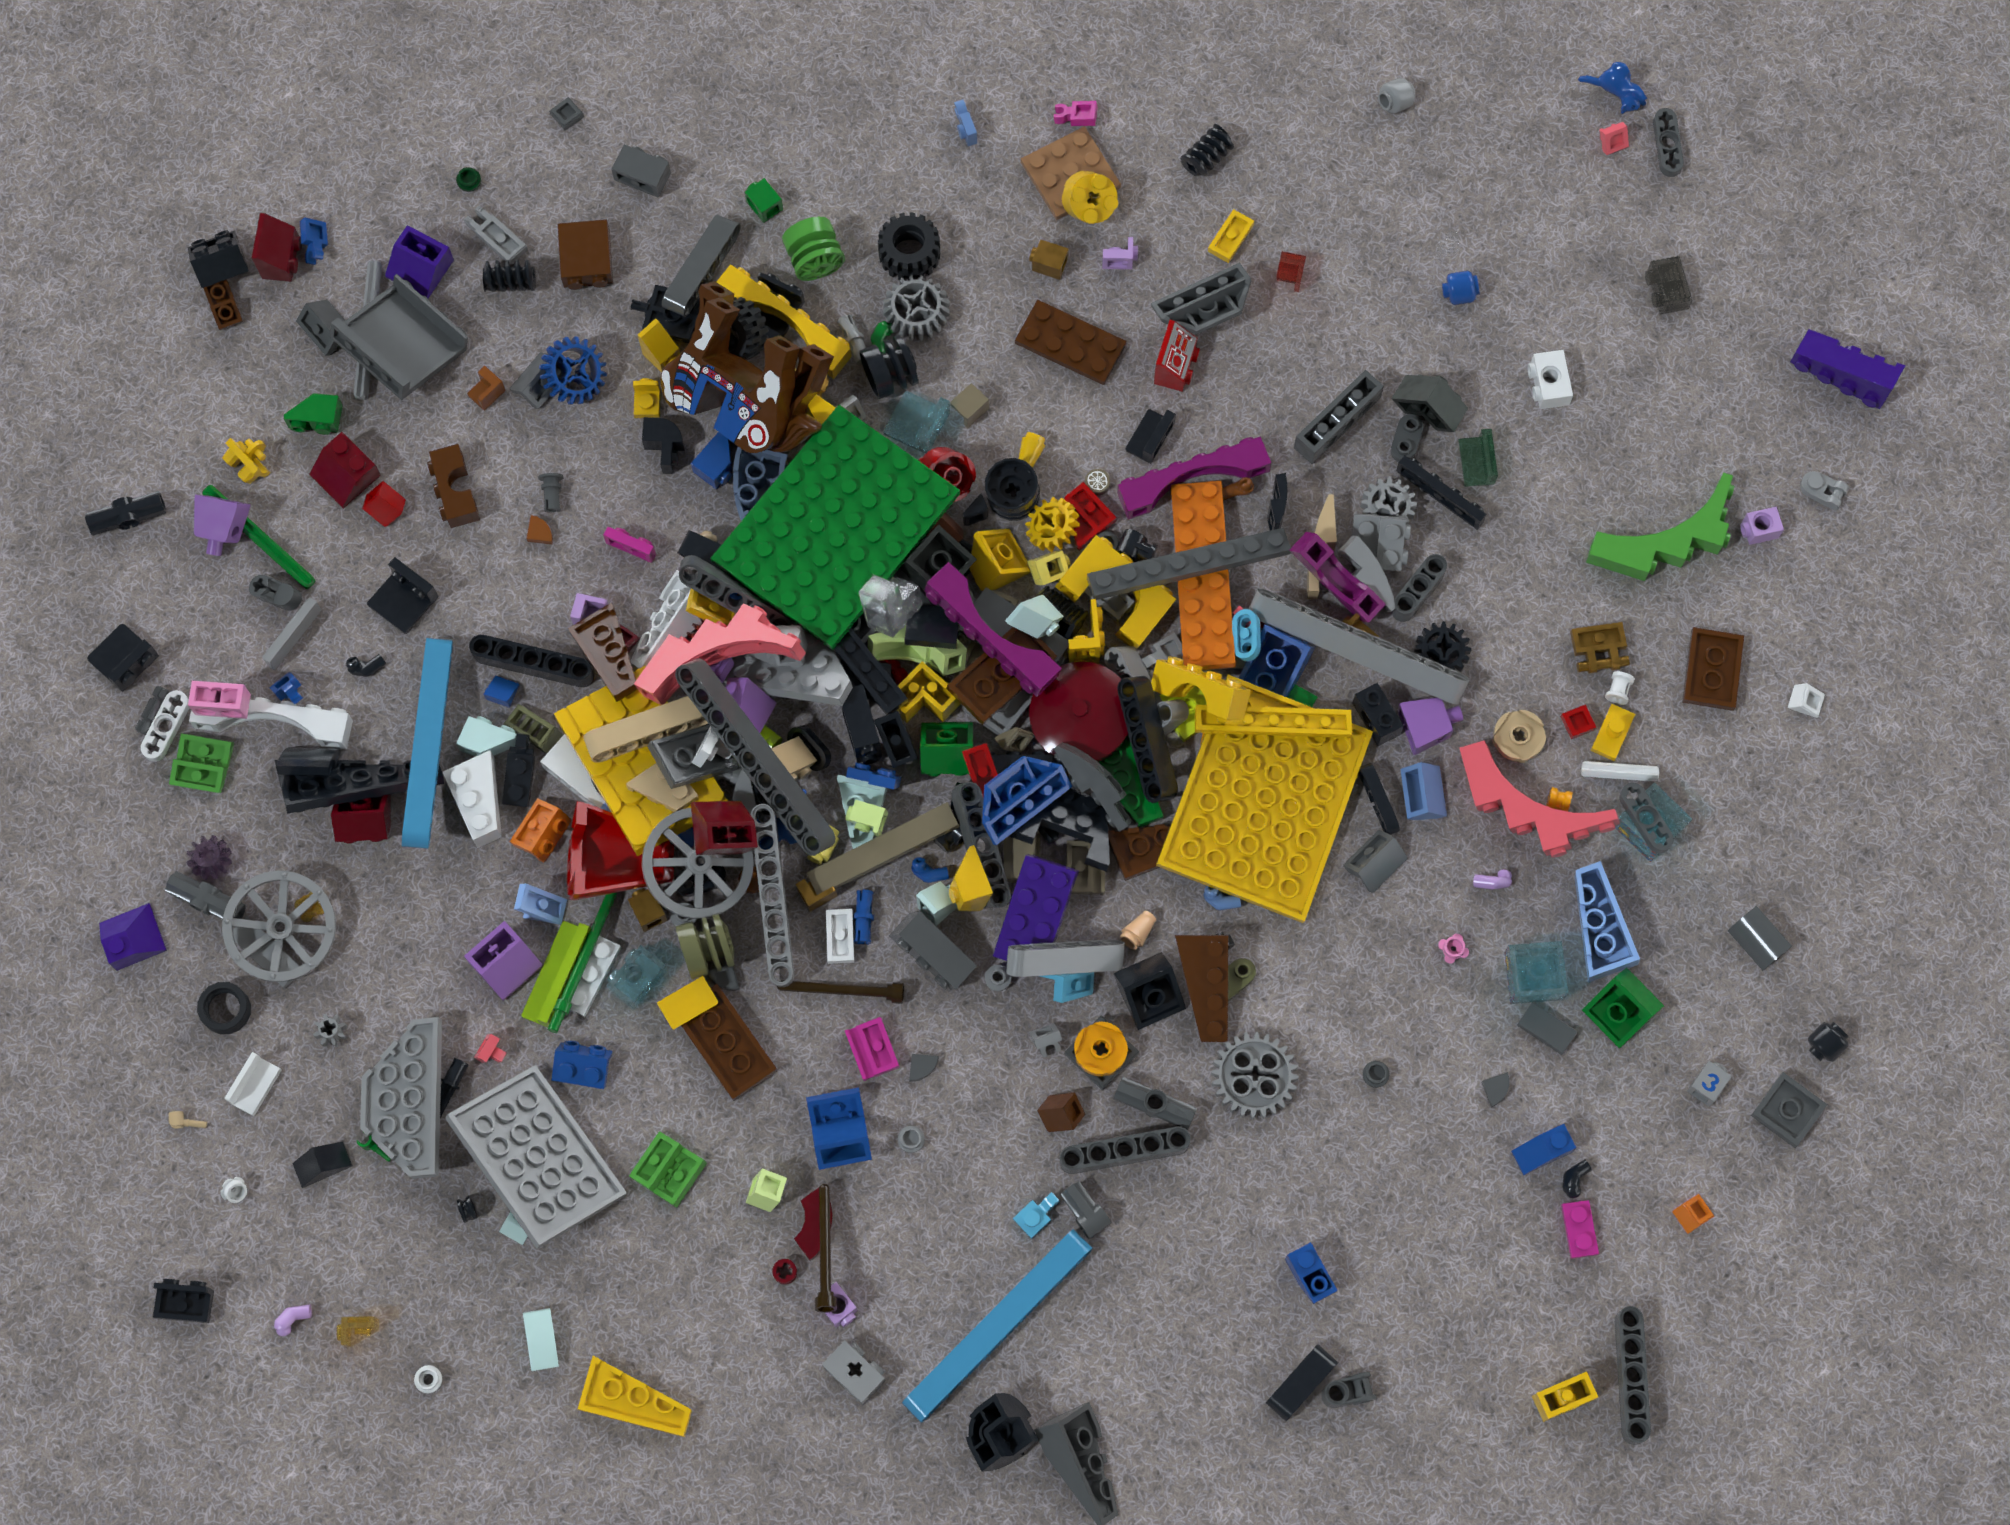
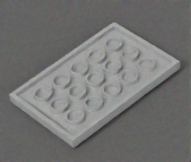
M536 1065L448 1113L445 1118L536 1249L624 1198L627 1194Z

